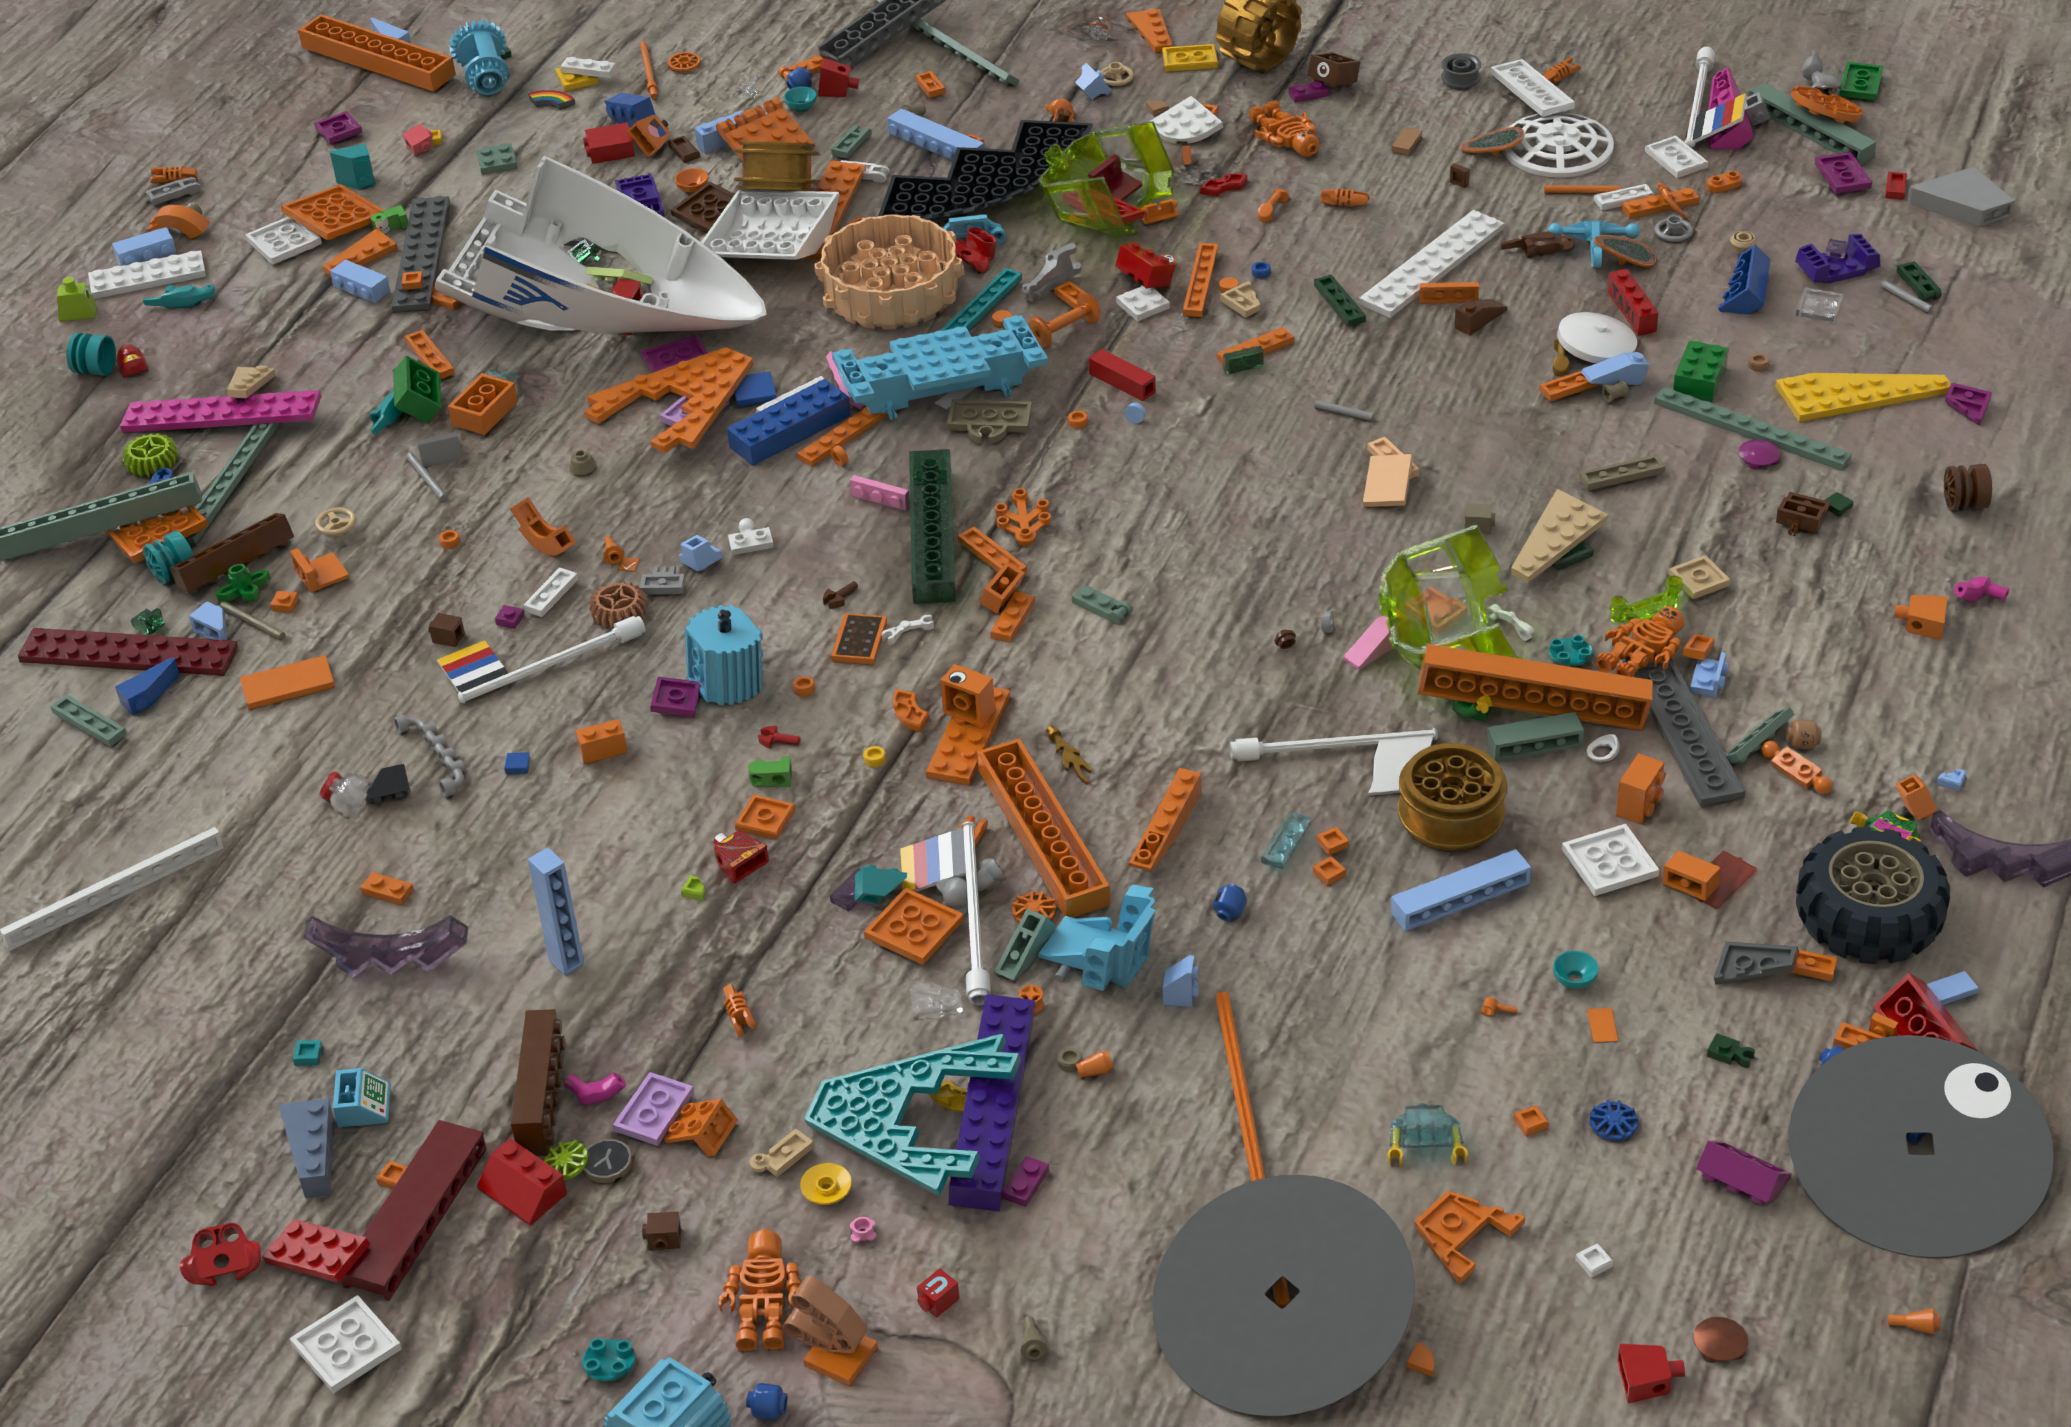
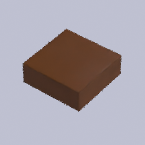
M1455 163L1450 166V182L1466 188L1469 185L1470 169Z

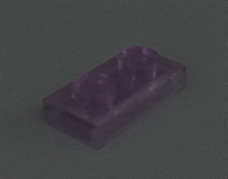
M857 868L830 895L831 903L847 911H850L858 903L855 902V874L860 868Z

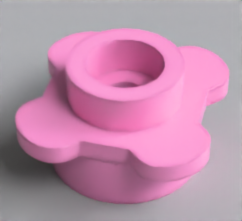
M867 1217L856 1218L850 1223V1229L853 1233L851 1240L856 1243L874 1240L876 1238V1232L873 1229L875 1221Z

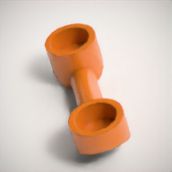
M1274 189V194L1268 202L1259 207L1258 219L1262 222L1271 221L1273 219V206L1276 202L1283 203L1288 201L1289 192L1284 189Z

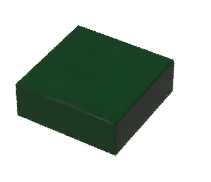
M1838 492L1825 499V501L1831 502L1829 511L1837 516L1851 509L1854 502Z

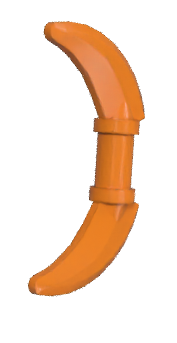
M1658 182L1657 187L1659 193L1664 197V201L1677 213L1688 219L1673 201L1674 197L1670 193L1671 189L1663 182Z

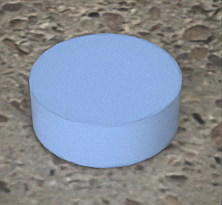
M1131 403L1125 409V417L1131 423L1138 424L1146 416L1145 408L1139 403Z

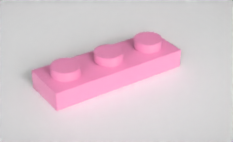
M853 475L850 479L851 495L904 511H907L910 507L909 490L856 475Z

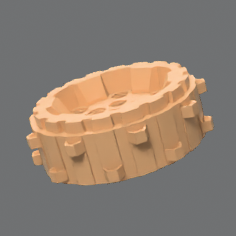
M884 215L867 217L861 221L853 222L824 239L825 245L821 252V261L814 264L816 276L824 284L825 296L823 297V305L826 308H833L839 316H844L845 320L852 324L859 323L862 327L871 329L882 327V330H893L900 326H904V328L918 325V322L922 320L926 322L936 317L937 312L941 313L947 308L948 304H953L956 300L955 294L958 288V278L965 275L962 259L956 257V235L952 231H946L932 221L921 219L920 216Z

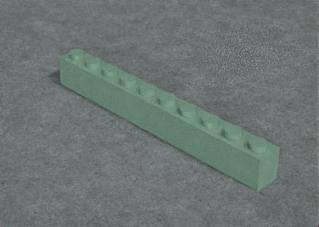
M190 472L1 527L0 561L11 560L26 553L32 554L37 550L52 548L64 542H73L81 537L94 536L98 532L114 530L122 525L135 524L139 520L152 519L167 512L173 513L184 507L196 506L202 502V492L194 473Z

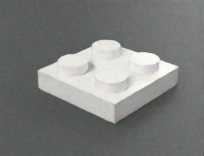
M1143 285L1116 297V303L1137 322L1170 309V302L1154 288H1145Z

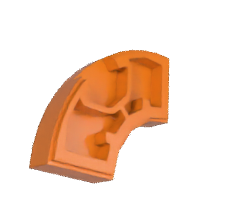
M896 689L893 696L896 717L906 727L921 732L929 720V712L917 706V693Z

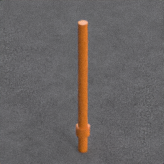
M641 41L640 48L648 82L647 91L650 93L651 99L655 100L658 97V87L654 81L647 43Z

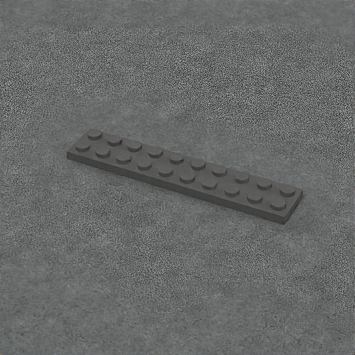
M449 196L412 199L391 306L393 313L431 310L433 287L437 278L450 207ZM422 271L424 277L422 288L403 290L401 284L403 273Z
M1629 657V658L1626 659V660H1625V659H1621V660H1622L1623 663H1624V662L1627 663L1628 661H1630V658H1631V657ZM1669 660L1668 667L1663 670V662L1658 663L1657 667H1654V661L1652 663L1648 662L1646 667L1638 669L1634 677L1653 680L1652 702L1649 712L1699 805L1705 806L1744 798L1745 790L1673 660Z

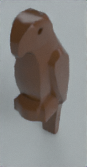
M1550 231L1538 232L1501 242V250L1522 248L1525 250L1527 258H1532L1536 254H1550L1558 249H1563L1566 252L1572 251L1575 248V241L1569 235H1556Z

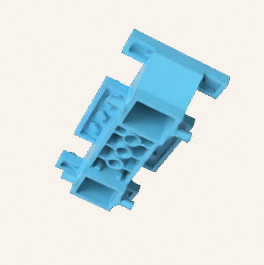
M1022 315L1003 319V326L1006 330L971 337L966 326L956 327L954 329L936 331L924 335L919 334L914 337L890 341L892 353H885L883 355L869 356L857 360L852 349H843L832 353V360L838 369V374L854 402L864 404L870 413H887L891 420L897 418L896 410L909 407L908 400L982 386L984 391L1002 390L1006 397L1007 394L1010 396L1012 394L1010 387L1022 384V377L1031 368L1048 365L1046 354Z

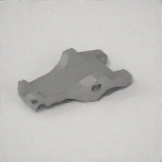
M1074 243L1046 254V263L1042 271L1031 283H1026L1022 286L1025 300L1034 303L1035 299H1041L1048 291L1054 290L1055 287L1066 283L1070 277L1082 271L1079 262L1074 264L1071 262L1070 255L1077 251Z

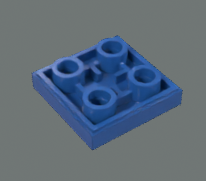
M771 371L745 376L734 392L737 406L747 407L751 404L766 403L777 398Z

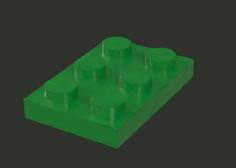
M1847 62L1839 96L1848 99L1858 98L1865 101H1876L1883 66Z

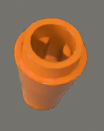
M1100 1050L1076 1064L1080 1078L1109 1074V1071L1114 1070L1108 1051L1102 1052Z

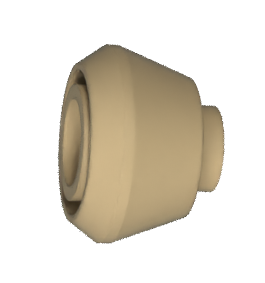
M1738 231L1731 236L1730 243L1733 251L1740 255L1757 243V239L1751 232Z

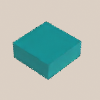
M321 1040L297 1041L293 1055L294 1065H319L323 1048Z

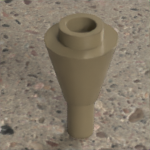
M1027 1316L1024 1318L1025 1331L1021 1345V1355L1029 1360H1037L1046 1354L1047 1345L1036 1329L1034 1318Z

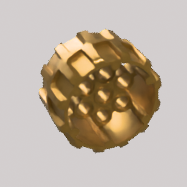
M1225 0L1221 13L1218 15L1217 33L1215 34L1216 41L1220 45L1219 50L1224 56L1253 70L1271 71L1273 67L1281 65L1285 61V58L1296 45L1295 43L1302 27L1301 6L1296 3V0Z

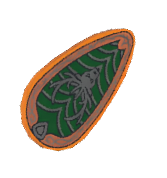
M1508 127L1476 137L1461 145L1460 148L1463 152H1492L1494 156H1498L1501 150L1518 145L1524 139L1525 133L1520 127Z
M1600 235L1594 238L1595 244L1617 256L1620 265L1628 261L1641 267H1652L1656 262V257L1652 250L1639 241L1611 235Z

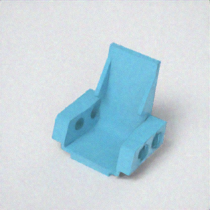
M1131 885L1123 897L1118 930L1111 928L1112 920L1109 917L1075 919L1065 916L1038 953V957L1082 969L1081 985L1104 991L1111 981L1127 988L1149 955L1156 912L1153 909L1155 900L1152 898L1154 888Z

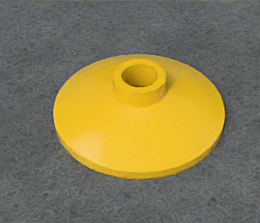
M822 1163L811 1167L804 1173L800 1182L803 1196L808 1201L818 1205H830L841 1201L848 1195L852 1186L849 1172L844 1167L834 1163Z

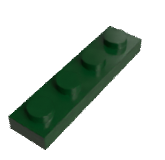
M1332 275L1314 279L1315 288L1348 327L1366 322L1364 312Z

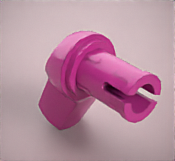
M1980 576L1969 582H1959L1954 588V594L1970 602L1978 601L1986 595L2005 601L2010 588L1992 583L1989 577Z
M612 1073L600 1082L585 1083L575 1074H571L566 1080L572 1084L564 1082V1087L578 1096V1101L585 1105H595L610 1100L626 1086L624 1078L617 1073Z

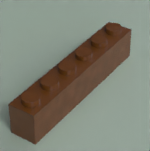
M274 513L169 569L179 591L194 593L200 590V586L203 584H211L217 581L219 576L229 574V569L232 566L250 564L254 561L253 558L269 554L271 549L276 546L281 547L288 544V540L293 538L294 534L285 514Z

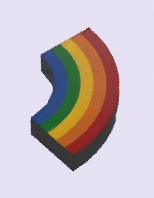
M542 90L528 93L529 99L536 107L554 106L558 109H563L575 104V99L571 95L560 91Z

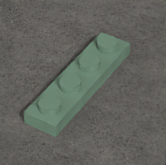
M65 695L50 706L53 714L110 747L127 735L126 729L69 695Z
M1791 707L1775 711L1725 754L1729 763L1739 765L1748 759L1747 755L1749 753L1759 750L1762 747V742L1770 740L1775 736L1774 732L1787 726L1789 724L1788 720L1795 715Z

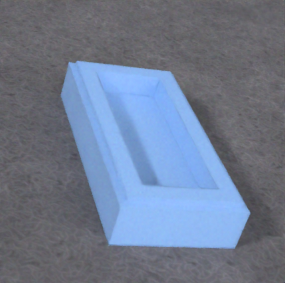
M1965 971L1927 984L1942 1005L1977 994L1979 988Z

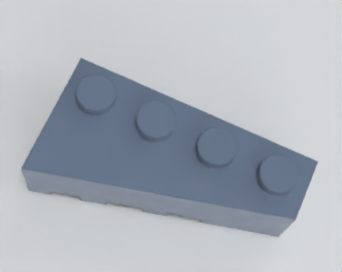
M329 1098L278 1104L304 1197L331 1195L334 1115Z

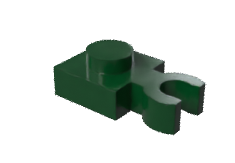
M1716 1033L1707 1050V1057L1729 1065L1734 1060L1740 1066L1749 1068L1751 1059L1755 1057L1756 1050L1751 1047L1741 1048L1740 1041Z

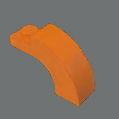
M167 205L162 207L155 217L149 221L150 225L146 231L151 232L164 227L175 228L185 233L191 240L203 234L210 222L202 214L191 208L181 205Z

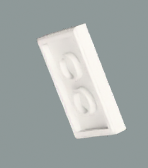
M1677 136L1645 146V152L1676 178L1708 168L1709 162Z

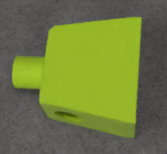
M73 277L64 278V285L58 286L57 292L59 322L96 318L97 304L87 284L75 283Z

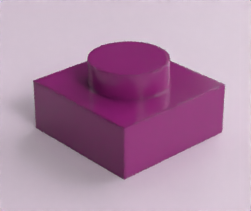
M504 605L495 617V623L499 626L515 629L524 617V610Z

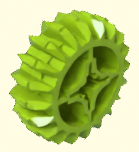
M151 433L145 436L143 434V437H136V440H131L129 444L125 445V449L122 451L123 463L129 473H133L134 476L140 475V477H144L147 475L150 477L158 469H171V466L176 465L178 460L177 445L167 435L161 436L160 433L156 435Z

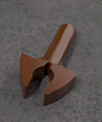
M852 581L837 592L828 588L823 595V605L828 603L829 609L844 606L843 597L856 590L858 584Z

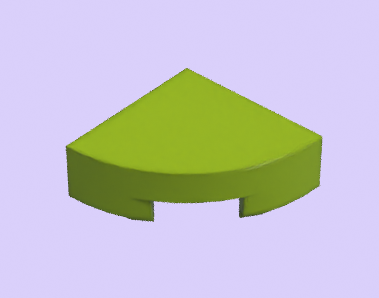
M690 875L681 890L682 896L704 901V885L698 877Z

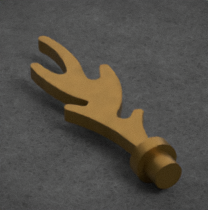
M1049 726L1046 729L1047 737L1050 741H1055L1056 753L1063 749L1062 764L1064 769L1069 771V765H1072L1078 778L1088 785L1089 780L1082 774L1080 768L1091 773V767L1079 757L1081 751L1067 744L1061 738V732L1058 728Z

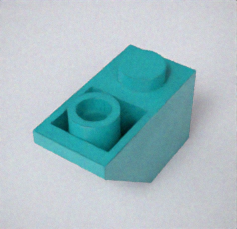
M873 865L862 867L855 874V902L878 904L907 878V873L899 872L895 868L877 869Z

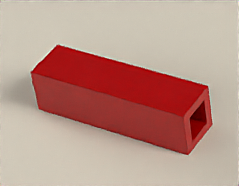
M1103 349L1089 357L1090 375L1141 401L1156 393L1155 375Z

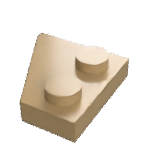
M1249 281L1220 294L1221 302L1245 318L1260 311V302L1256 298L1255 291H1252Z

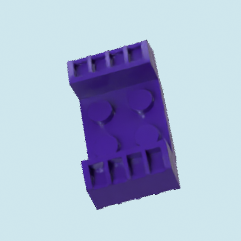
M651 173L615 180L617 191L664 217L660 195Z
M1850 234L1847 248L1827 253H1820L1813 244L1805 245L1799 248L1795 260L1800 268L1811 278L1813 283L1823 281L1833 283L1859 277L1881 266L1880 254L1868 243L1862 234Z

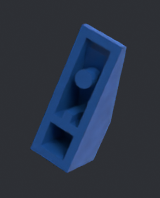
M171 657L115 686L120 703L132 715L152 706L180 674L175 658Z

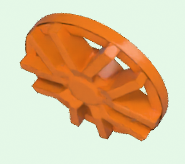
M680 52L668 59V66L671 71H680V74L683 71L690 73V70L698 69L699 65H701L700 56L693 52Z
M1031 890V893L1022 896L1018 895L1017 899L1012 903V915L1018 923H1020L1022 919L1020 917L1024 915L1026 909L1042 914L1050 920L1056 915L1055 900L1044 894V891L1037 893Z

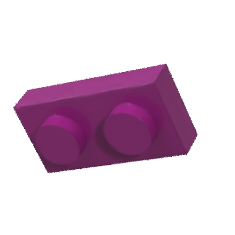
M1320 81L1289 87V95L1294 103L1327 97L1329 94V90L1324 82Z
M1026 1156L1003 1190V1199L1026 1207L1049 1172V1164Z

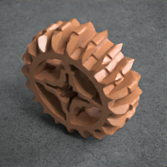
M615 581L614 584L610 585L607 583L606 587L600 586L599 591H594V595L590 597L589 610L593 621H596L598 625H603L604 628L610 626L614 629V623L629 617L640 616L643 619L648 604L645 593L639 588V585L634 586L632 582L626 584L625 581L622 583Z

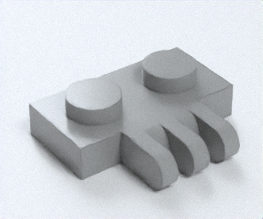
M654 566L653 574H642L640 589L645 594H683L685 575L676 574V566H671L670 572H668L667 566H662L661 572H659V566Z

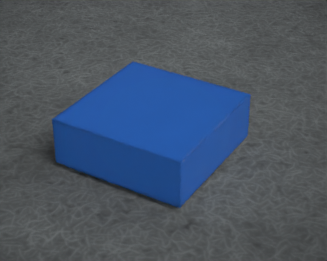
M507 753L504 768L505 774L528 773L530 753Z

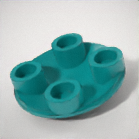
M1574 635L1572 638H1555L1550 642L1549 656L1558 664L1577 666L1588 662L1592 658L1593 648L1585 641V637L1582 635Z
M595 1338L590 1341V1347L584 1352L582 1357L584 1372L592 1379L598 1381H614L624 1377L632 1370L636 1360L632 1344L626 1339L604 1340L602 1338Z

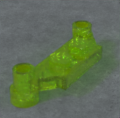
M1669 576L1665 581L1664 592L1627 605V599L1622 596L1612 597L1609 605L1611 620L1616 623L1623 620L1629 621L1633 618H1638L1641 621L1644 619L1652 620L1653 616L1666 606L1676 608V602L1679 600L1680 592L1683 589V579L1679 576Z

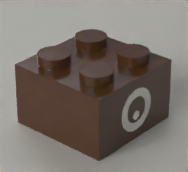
M1334 52L1312 54L1307 76L1314 78V81L1327 82L1328 86L1338 87L1339 85L1349 86V83L1357 82L1361 61Z

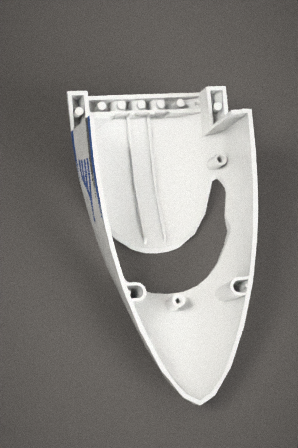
M546 156L542 157L537 166L527 204L495 190L488 200L484 217L449 271L443 269L435 282V290L468 306L517 324L546 330L573 331L577 329L601 334L718 330L753 324L763 319L767 314L764 301L747 280L696 238L629 196ZM577 238H586L605 250L618 252L640 274L653 277L652 284H647L650 293L643 295L639 302L602 291L600 282L592 280L593 276L585 274L586 267L563 250L564 244ZM587 283L590 284V285H592V286H595V287H597V288H599V289H596V288H593V287H591V286H588Z

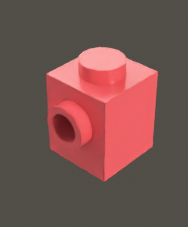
M422 124L410 128L409 131L403 134L405 144L414 156L429 150L433 146L431 139L433 135Z

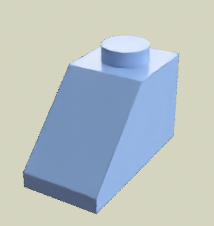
M205 602L189 615L193 632L208 639L227 640V623L224 610L218 605Z

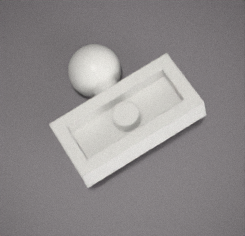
M744 518L739 522L740 533L728 535L732 555L774 548L769 527L755 530V523L749 518Z

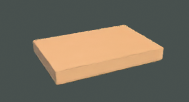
M1412 454L1370 457L1363 499L1364 507L1406 505L1413 461Z

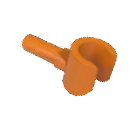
M1488 997L1484 1001L1481 1013L1488 1017L1493 1016L1495 1010L1517 1013L1518 1007L1498 1004L1495 998Z

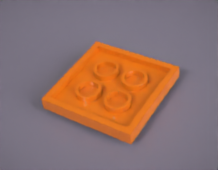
M905 887L864 931V937L924 965L964 921V914Z

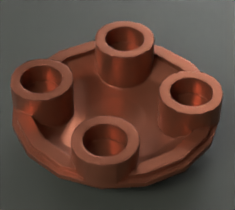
M1711 1317L1699 1323L1693 1333L1694 1344L1699 1352L1702 1353V1358L1706 1362L1715 1363L1717 1361L1740 1360L1745 1356L1748 1346V1335L1744 1328L1734 1320L1725 1317Z

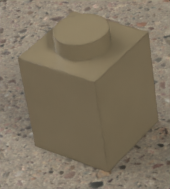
M1466 503L1465 533L1490 534V527L1495 526V513H1491L1492 504Z

